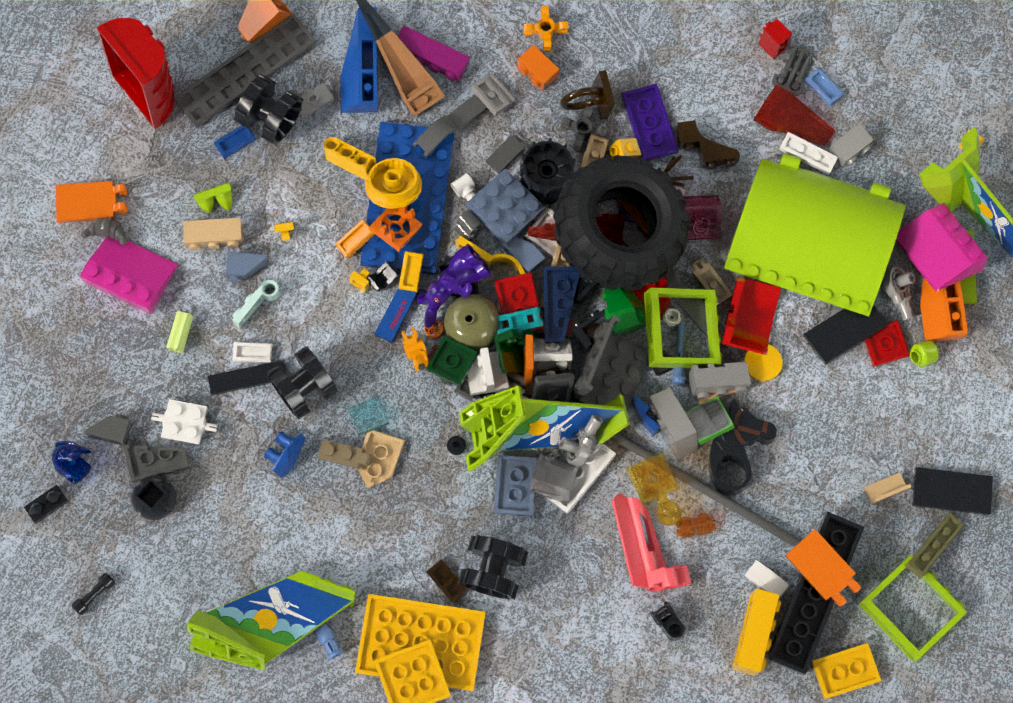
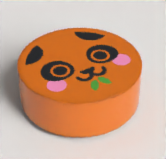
M436 319V322L430 328L424 326V332L428 338L437 339L443 334V325Z

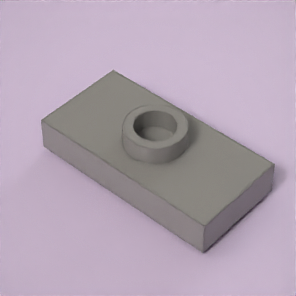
M325 83L301 96L304 100L300 116L303 119L334 101V97Z

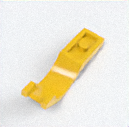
M459 236L456 240V247L458 249H461L466 244L473 247L488 267L502 262L514 267L518 275L526 274L520 262L513 256L507 254L491 255L462 236Z

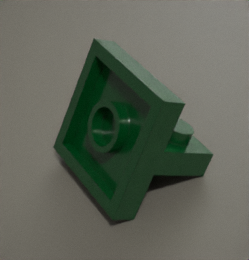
M443 336L426 367V371L440 377L442 383L448 386L453 383L461 387L478 356V352Z

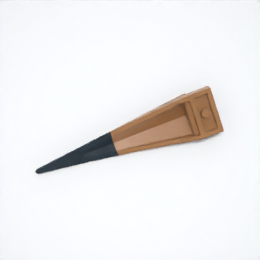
M356 0L401 97L412 115L415 117L445 97L435 79L367 0Z

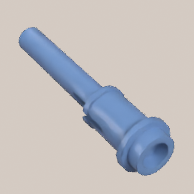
M683 324L677 326L676 357L684 358L685 325ZM674 368L673 377H671L673 384L684 385L687 379L685 377V368Z

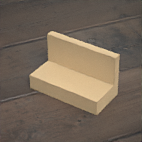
M899 472L865 486L864 490L871 505H874L908 491L911 485L905 484Z

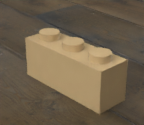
M241 218L183 221L186 249L189 248V250L196 251L203 247L218 249L220 246L237 248L239 245H243Z

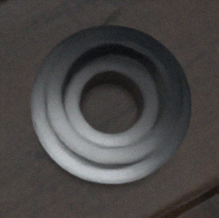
M453 436L447 442V449L452 455H461L466 449V442L460 436ZM455 442L460 443V447L454 448L453 444Z

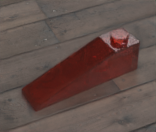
M778 84L770 92L754 118L755 122L769 131H778L786 135L789 132L799 138H803L805 141L826 146L836 132L797 97Z

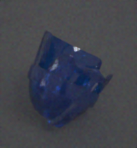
M64 440L57 442L51 455L55 471L72 484H78L91 470V465L81 458L80 455L81 453L90 454L92 451L73 441Z

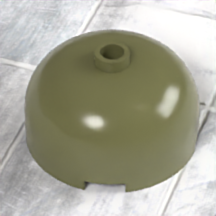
M470 294L466 298L461 296L453 301L446 311L444 318L446 334L448 338L477 352L482 348L489 349L495 344L494 336L497 335L500 322H498V316L501 315V312L489 298L483 295Z

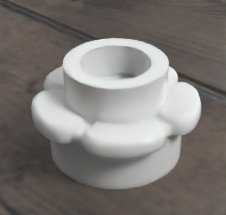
M669 308L663 314V321L668 326L674 327L681 322V313L677 309Z

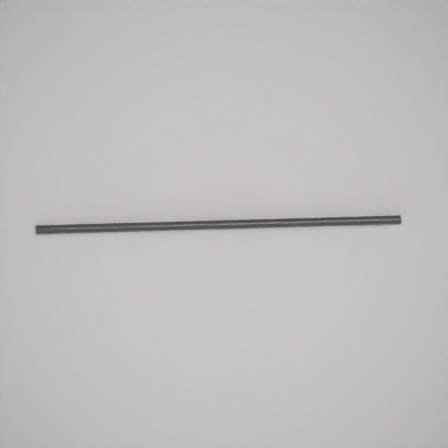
M506 373L509 380L527 389V387H524V377L522 375ZM617 433L610 438L791 546L795 547L802 541L624 435Z

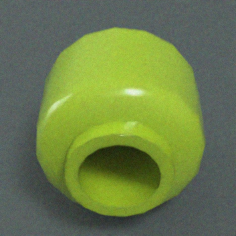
M930 340L919 342L911 347L910 359L918 367L934 364L938 360L939 349Z

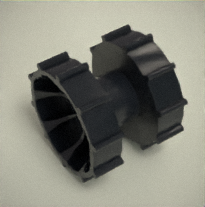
M259 74L257 78L250 82L241 95L234 110L235 118L233 120L249 129L259 119L263 120L265 123L262 126L261 138L271 144L278 145L279 142L286 138L287 134L296 124L295 122L302 111L304 99L293 92L287 91L281 98H278V101L272 97L275 94L276 82L265 75Z
M549 138V141L538 143L533 141L532 146L527 152L521 155L523 162L520 166L521 180L519 182L544 206L545 204L556 203L560 192L574 173L573 168L576 159L572 158L566 144L563 146L552 141L551 138ZM549 170L552 174L546 176L542 172Z
M308 346L303 347L294 354L301 369L288 377L278 365L266 373L279 396L298 420L311 412L303 399L304 396L316 389L324 399L328 400L339 392L326 369Z
M471 536L467 550L483 559L479 570L462 569L458 584L495 598L515 600L519 585L514 583V581L504 578L507 565L525 566L528 552L523 547L493 537Z

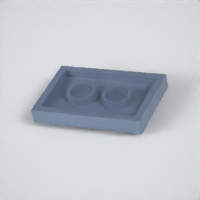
M498 455L494 514L533 516L534 493L530 491L537 458Z

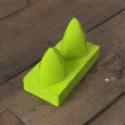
M229 182L193 194L195 202L207 213H211L213 209V196H215L217 202L224 209L229 211L232 206V189Z

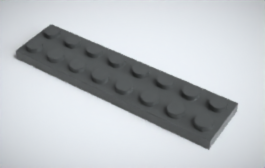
M293 13L175 96L174 100L194 126L198 128L239 99L250 82L257 78L259 74L270 77L315 45L316 40Z

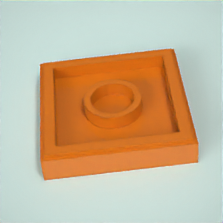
M526 335L524 387H528L533 380V335Z

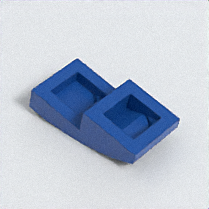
M635 395L632 400L634 411L643 426L654 435L660 426L646 415L650 407Z

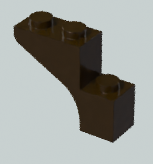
M695 120L677 123L675 131L679 150L691 151L697 148L701 168L715 169L721 165L731 167L738 163L740 159L739 151L704 138L698 131Z

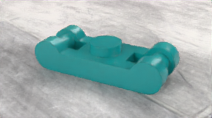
M541 307L498 316L500 324L497 335L510 329L527 330L544 326V321L541 320L540 316ZM533 315L534 322L528 323L527 316ZM508 320L509 327L504 328L502 321Z

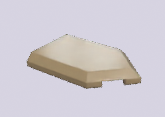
M368 428L362 449H365V453L372 456L369 467L361 466L358 469L367 489L393 477L405 440Z

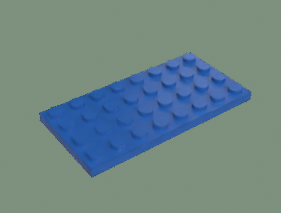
M380 122L375 157L376 164L385 159L398 158L408 161L415 167L422 179V191L419 197L408 205L407 210L410 211L413 208L416 214L415 219L423 225L399 252L375 234L363 245L361 266L380 268L385 261H390L396 270L401 271L404 253L407 251L424 254L421 273L436 275L435 265L438 261L455 132L448 135L435 148L434 152L425 159L423 157L425 151L420 146L415 148L413 143L428 127ZM370 199L366 220L369 226L387 209L374 204ZM389 215L387 218L391 221H398L401 216ZM408 221L403 224V230L407 233L410 231ZM392 224L390 226L391 230H393L394 232H399L401 230L400 226L397 224ZM395 235V238H403L401 235Z

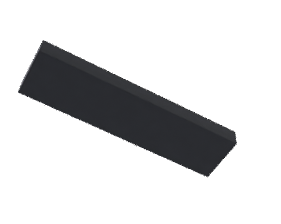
M284 361L209 375L208 382L211 395L271 384L266 373L278 365L286 374Z

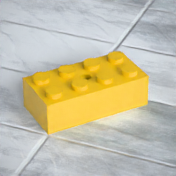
M757 588L751 592L732 670L755 676L765 669L767 659L764 658V655L770 649L772 639H769V635L775 629L776 620H774V615L776 612H779L781 601L778 600L779 594Z

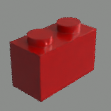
M778 19L765 24L759 41V45L773 60L787 48L792 33Z

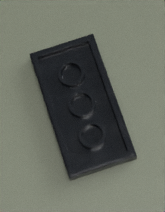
M874 305L869 317L843 309L804 333L803 337L826 366L888 327V323Z
M916 467L914 471L912 506L990 515L993 476Z

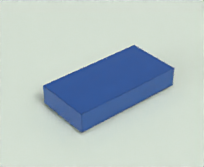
M241 125L215 141L214 145L222 157L226 159L255 141L256 138L249 128Z

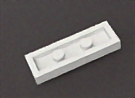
M789 132L779 148L780 151L801 158L802 162L827 175L830 174L838 159L837 156Z

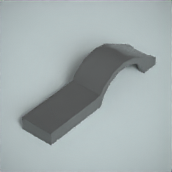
M474 94L449 115L436 120L413 143V146L415 148L420 146L425 151L423 157L426 159L448 135L455 131L460 132L484 113L487 107Z

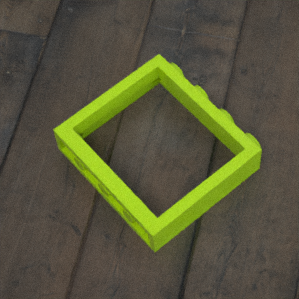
M649 288L644 292L649 367L691 368L692 365H698V368L701 369L708 368V364H714L715 367L721 364L722 353L719 346L721 335L718 333V298L715 290ZM659 297L705 299L709 358L663 357Z
M911 554L861 600L858 605L912 662H916L967 611L964 609V604L958 599L955 600L950 595L951 591L945 585H941L936 580V575L928 570L922 578L956 614L919 650L899 631L872 600L906 568L905 565L913 557Z

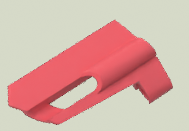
M621 493L617 494L612 499V505L632 586L657 592L692 584L688 566L676 565L666 568L648 509L645 508L644 503L637 498H627ZM639 514L643 516V521L645 524L649 541L648 545H646V540Z

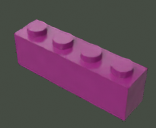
M404 25L398 34L400 40L422 65L428 67L434 73L439 72L445 75L448 80L460 82L469 66V56Z

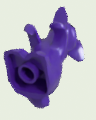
M469 244L464 245L454 254L449 267L443 270L439 280L433 281L430 284L427 292L424 289H418V303L428 304L424 317L425 327L430 328L436 322L437 310L451 295L458 294L466 298L472 292L471 283L492 276L486 262Z

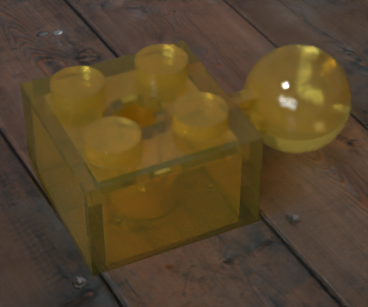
M661 452L626 468L642 504L656 498L659 504L657 509L658 520L666 526L677 524L681 519L682 511L677 503L669 500L667 493L678 489L679 484L665 453ZM651 472H653L654 475L657 474L658 478L656 479V483H654L653 480L649 481L648 479L651 476Z

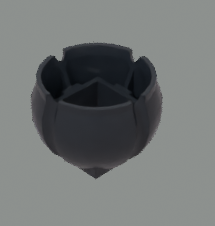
M157 475L141 479L139 481L140 484L138 486L135 485L131 493V502L134 510L137 513L140 512L141 517L148 520H159L168 516V511L173 510L176 504L177 495L174 486L171 483H167L166 478ZM154 484L164 495L151 508L140 498Z

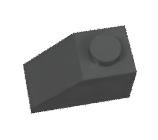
M117 414L116 417L109 416L86 429L85 434L90 438L126 445L132 423L128 420V417Z

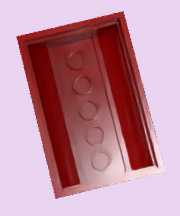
M116 18L104 24L102 23L96 28L112 77L156 130L170 117L175 105L174 85L171 82L173 79L169 74L171 71L167 66L169 63L165 58L167 55L163 50L165 46L160 39H154L152 36L153 31L147 24L144 26L137 19Z

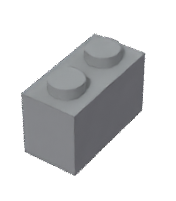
M859 123L831 144L828 152L838 157L837 162L843 168L847 164L849 166L852 165L861 153L864 155L870 151L874 139Z

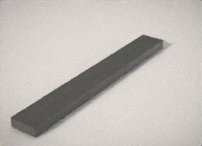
M634 228L621 241L627 247H632L645 243L647 239L637 228ZM671 269L666 274L668 288L690 289L674 269ZM672 298L708 338L705 304L698 298ZM719 321L718 333L721 335L719 346L720 352H722L729 345L722 344L725 327Z

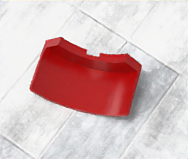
M737 276L731 297L733 309L728 310L722 344L767 355L771 327L781 288Z

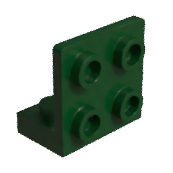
M510 329L494 336L495 348L498 353L502 373L524 374L522 346L525 345L526 335H533V339L536 338L535 331Z

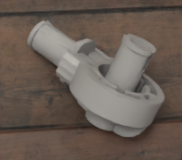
M894 266L886 269L881 285L884 292L893 300V304L898 305L904 321L915 317L909 303L911 298L909 284L915 283V276L912 272L905 274L900 267Z
M593 414L586 427L580 428L579 432L571 440L566 437L560 440L559 449L567 451L566 459L568 463L579 467L591 459L594 453L595 440L597 439L595 433L603 422L601 417Z

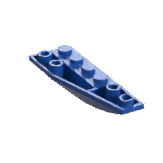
M360 8L357 10L341 73V113L378 112L377 43Z

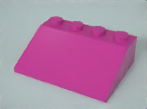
M944 203L928 209L901 228L896 238V242L935 292L981 272L988 258Z
M105 238L88 260L80 274V278L84 283L146 313L152 314L178 264L128 240L125 245H121L119 241L113 238Z

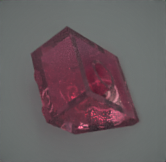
M719 195L684 196L686 201L684 208L690 216L688 240L720 239L722 204Z

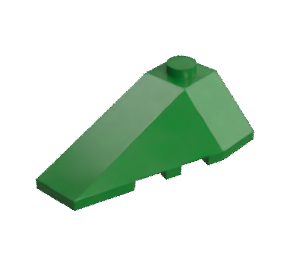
M604 288L605 293L602 294V298L607 303V309L604 310L606 319L609 320L612 316L620 318V321L612 328L611 333H634L646 327L645 308L632 290Z

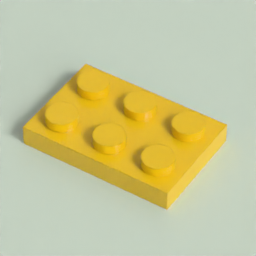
M868 643L811 661L824 700L881 681Z

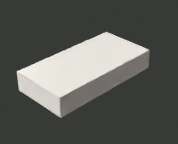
M234 342L232 361L271 363L273 345L267 343Z

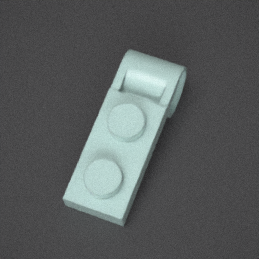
M264 281L253 294L250 293L246 297L243 307L241 309L238 308L233 314L232 320L234 325L241 329L264 299L267 301L278 299L280 291L275 281ZM269 287L275 288L272 294H267L265 291Z

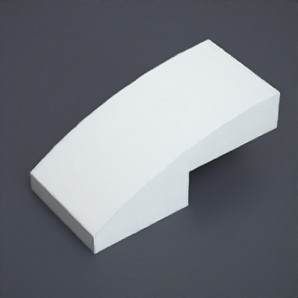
M757 560L745 574L748 580L759 586L762 590L779 594L778 600L782 598L790 587L787 582Z

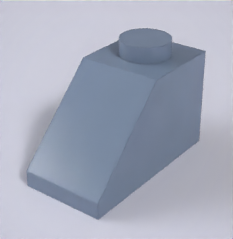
M228 252L225 273L227 279H230L232 282L247 281L268 264L267 256Z

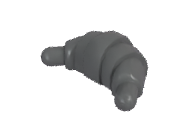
M111 217L97 218L87 229L81 232L82 238L96 235L113 238L119 241L121 245L127 243L121 223L113 220Z

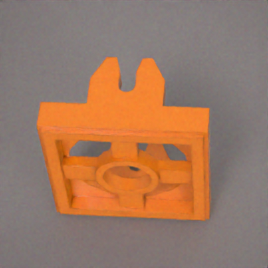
M408 205L396 209L387 208L369 227L370 231L398 252L423 225L415 219L416 214L413 208L410 211L407 210ZM400 215L401 218L398 221H391L387 216ZM406 221L410 225L409 233L403 230V224ZM392 224H397L400 226L401 230L399 232H394L393 230H391L390 226ZM395 235H401L403 238H395Z

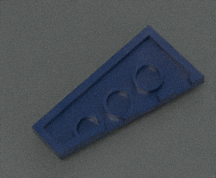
M575 266L543 267L545 343H564L580 274V271Z

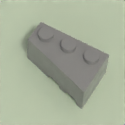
M747 362L724 363V366L715 367L714 364H708V368L698 369V365H692L688 374L692 398L706 399L709 397V394L714 393L717 396H724L728 394V391L733 390L736 393H743L751 385Z
M669 387L650 396V405H648L650 412L656 416L659 428L663 430L677 460L698 451L697 431L672 389Z

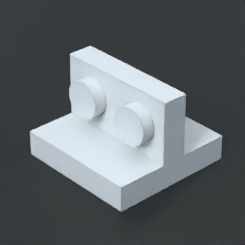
M544 338L533 339L534 372H544L556 366L560 368L559 371L566 368L571 371L572 349L570 338H565L564 343H545Z
M488 348L480 349V354L467 374L470 395L509 389L507 374L502 373L499 365L498 353H489Z

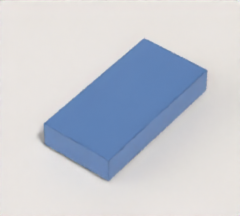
M820 68L805 79V82L829 107L844 95Z

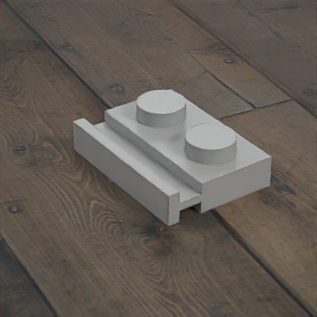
M493 73L475 83L471 88L495 116L516 101L514 96Z

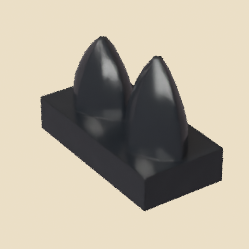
M56 484L24 506V509L33 522L37 524L69 501Z

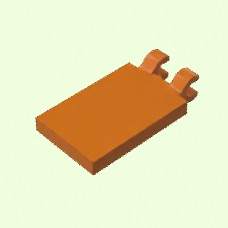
M113 181L56 185V221L58 223L95 221L97 218L111 217L115 219V214L128 213L126 202L116 203V196H126L127 187H125V184L114 186Z
M816 529L785 555L825 600L831 597L839 607L847 602L840 594L846 586L854 594L862 588L852 578L856 573Z

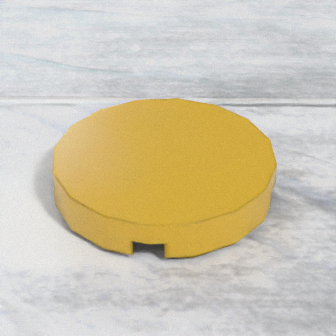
M769 344L767 355L748 351L744 362H747L749 376L761 382L771 381L777 377L783 364L779 351Z

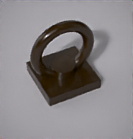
M606 70L598 72L591 87L577 89L566 94L560 101L561 107L566 110H580L586 108V106L597 105L600 120L608 119L615 106ZM591 95V98L588 100L568 103L577 97Z

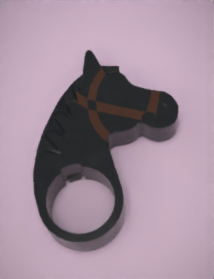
M732 399L730 411L727 414L735 428L713 439L708 461L712 484L719 492L725 495L741 493L746 489L751 479L752 470L744 446H750L756 442L763 445L771 444L777 433L774 424L755 418L748 411V408L739 407L736 400ZM730 460V462L739 464L745 471V481L735 487L723 484L716 472L722 462L725 463Z

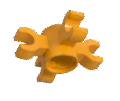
M541 6V19L538 24L527 23L524 24L523 29L524 36L538 34L543 39V50L547 52L551 51V38L553 34H567L569 28L567 21L554 23L549 18L548 6ZM542 27H549L550 30L544 31Z
M411 327V335L407 336L404 331L401 333L404 344L403 348L409 361L413 360V367L419 372V364L424 363L426 367L428 365V353L422 339H417V331L414 327Z

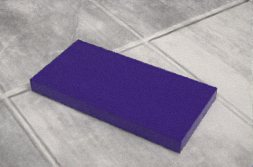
M657 83L621 93L634 136L637 139L642 154L641 158L650 161L679 153Z

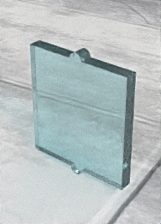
M379 396L347 408L351 417L350 422L354 425L358 436L390 424L385 413L386 408L382 406Z

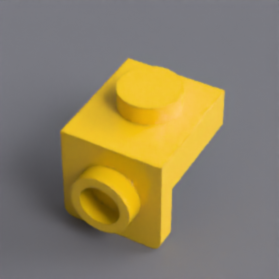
M636 138L618 139L609 146L612 159L617 155L631 156L632 158H638L642 155Z

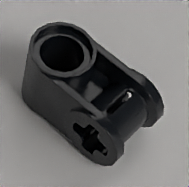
M664 602V606L657 611L650 612L655 623L662 629L669 640L677 641L682 637L684 626L668 602ZM672 626L678 627L680 634L672 635L669 628Z

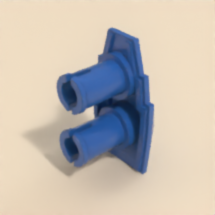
M279 432L275 442L285 447L283 452L279 453L270 447L264 454V458L275 463L272 470L280 478L284 477L294 468L306 439L301 433L293 439L284 432Z

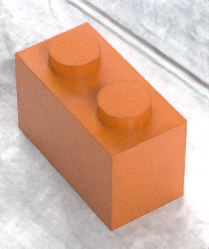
M534 45L517 60L519 72L527 75L531 79L532 84L537 88L540 87L542 90H545L559 76L560 69Z

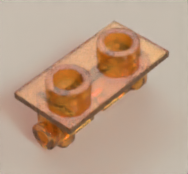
M700 514L697 518L692 519L690 517L679 518V521H674L676 527L679 528L676 529L677 537L695 536L694 529H698V535L713 533V531H716L715 523L711 522H716V520L710 514Z

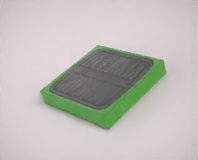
M718 396L685 412L697 431V441L700 445L735 428Z

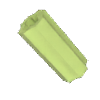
M181 311L176 312L166 347L168 350L183 353L193 320L191 314Z

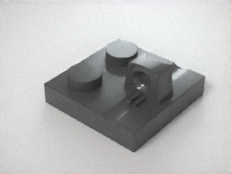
M547 371V374L544 376H536L532 399L570 402L575 379L573 373L555 374L554 371Z

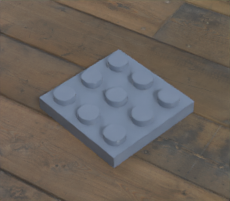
M506 168L465 205L505 245L545 209V206Z

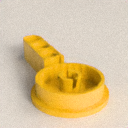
M330 137L324 141L326 160L364 179L366 194L374 204L383 208L396 209L411 204L419 197L422 191V179L415 167L408 161L390 158L376 164L375 157L338 138Z

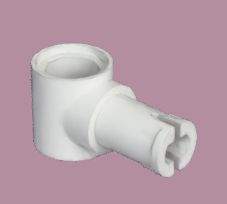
M467 173L450 184L458 197L466 198L467 201L476 195L475 184Z

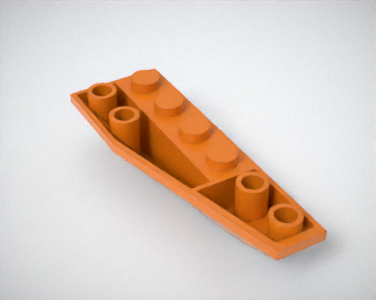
M923 276L920 310L925 340L935 342L963 339L968 334L960 281L935 292Z

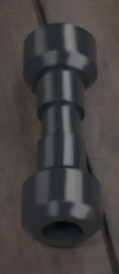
M103 573L98 578L99 582L82 599H76L72 603V608L79 615H84L88 611V606L94 601L95 597L105 589H111L115 585V581L109 574Z

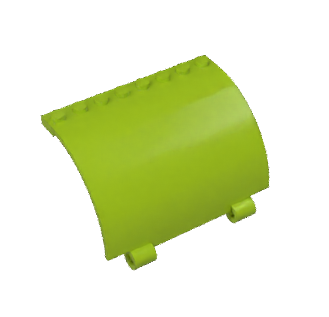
M783 153L780 164L762 158L746 200L724 269L869 317L899 232L906 205L889 200L891 187L873 182L871 190H867L799 168L801 158Z

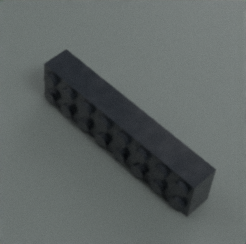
M826 512L817 532L850 565L864 527ZM801 573L766 659L799 674L806 675L834 605V600L831 597L825 600Z

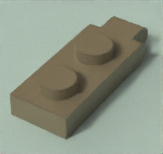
M701 257L690 263L693 268L691 272L704 290H715L718 298L717 306L732 297L733 294L708 261L704 263Z
M322 440L317 458L322 461L360 469L361 466L369 467L372 455L365 453V449Z

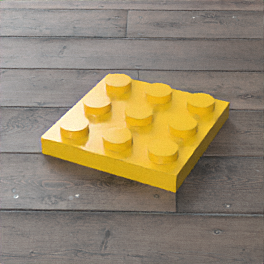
M430 639L374 660L389 703H436L451 697Z

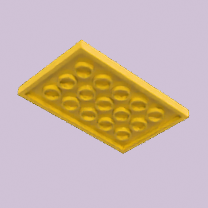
M368 594L355 673L379 677L374 660L430 639L448 688L473 692L486 612Z

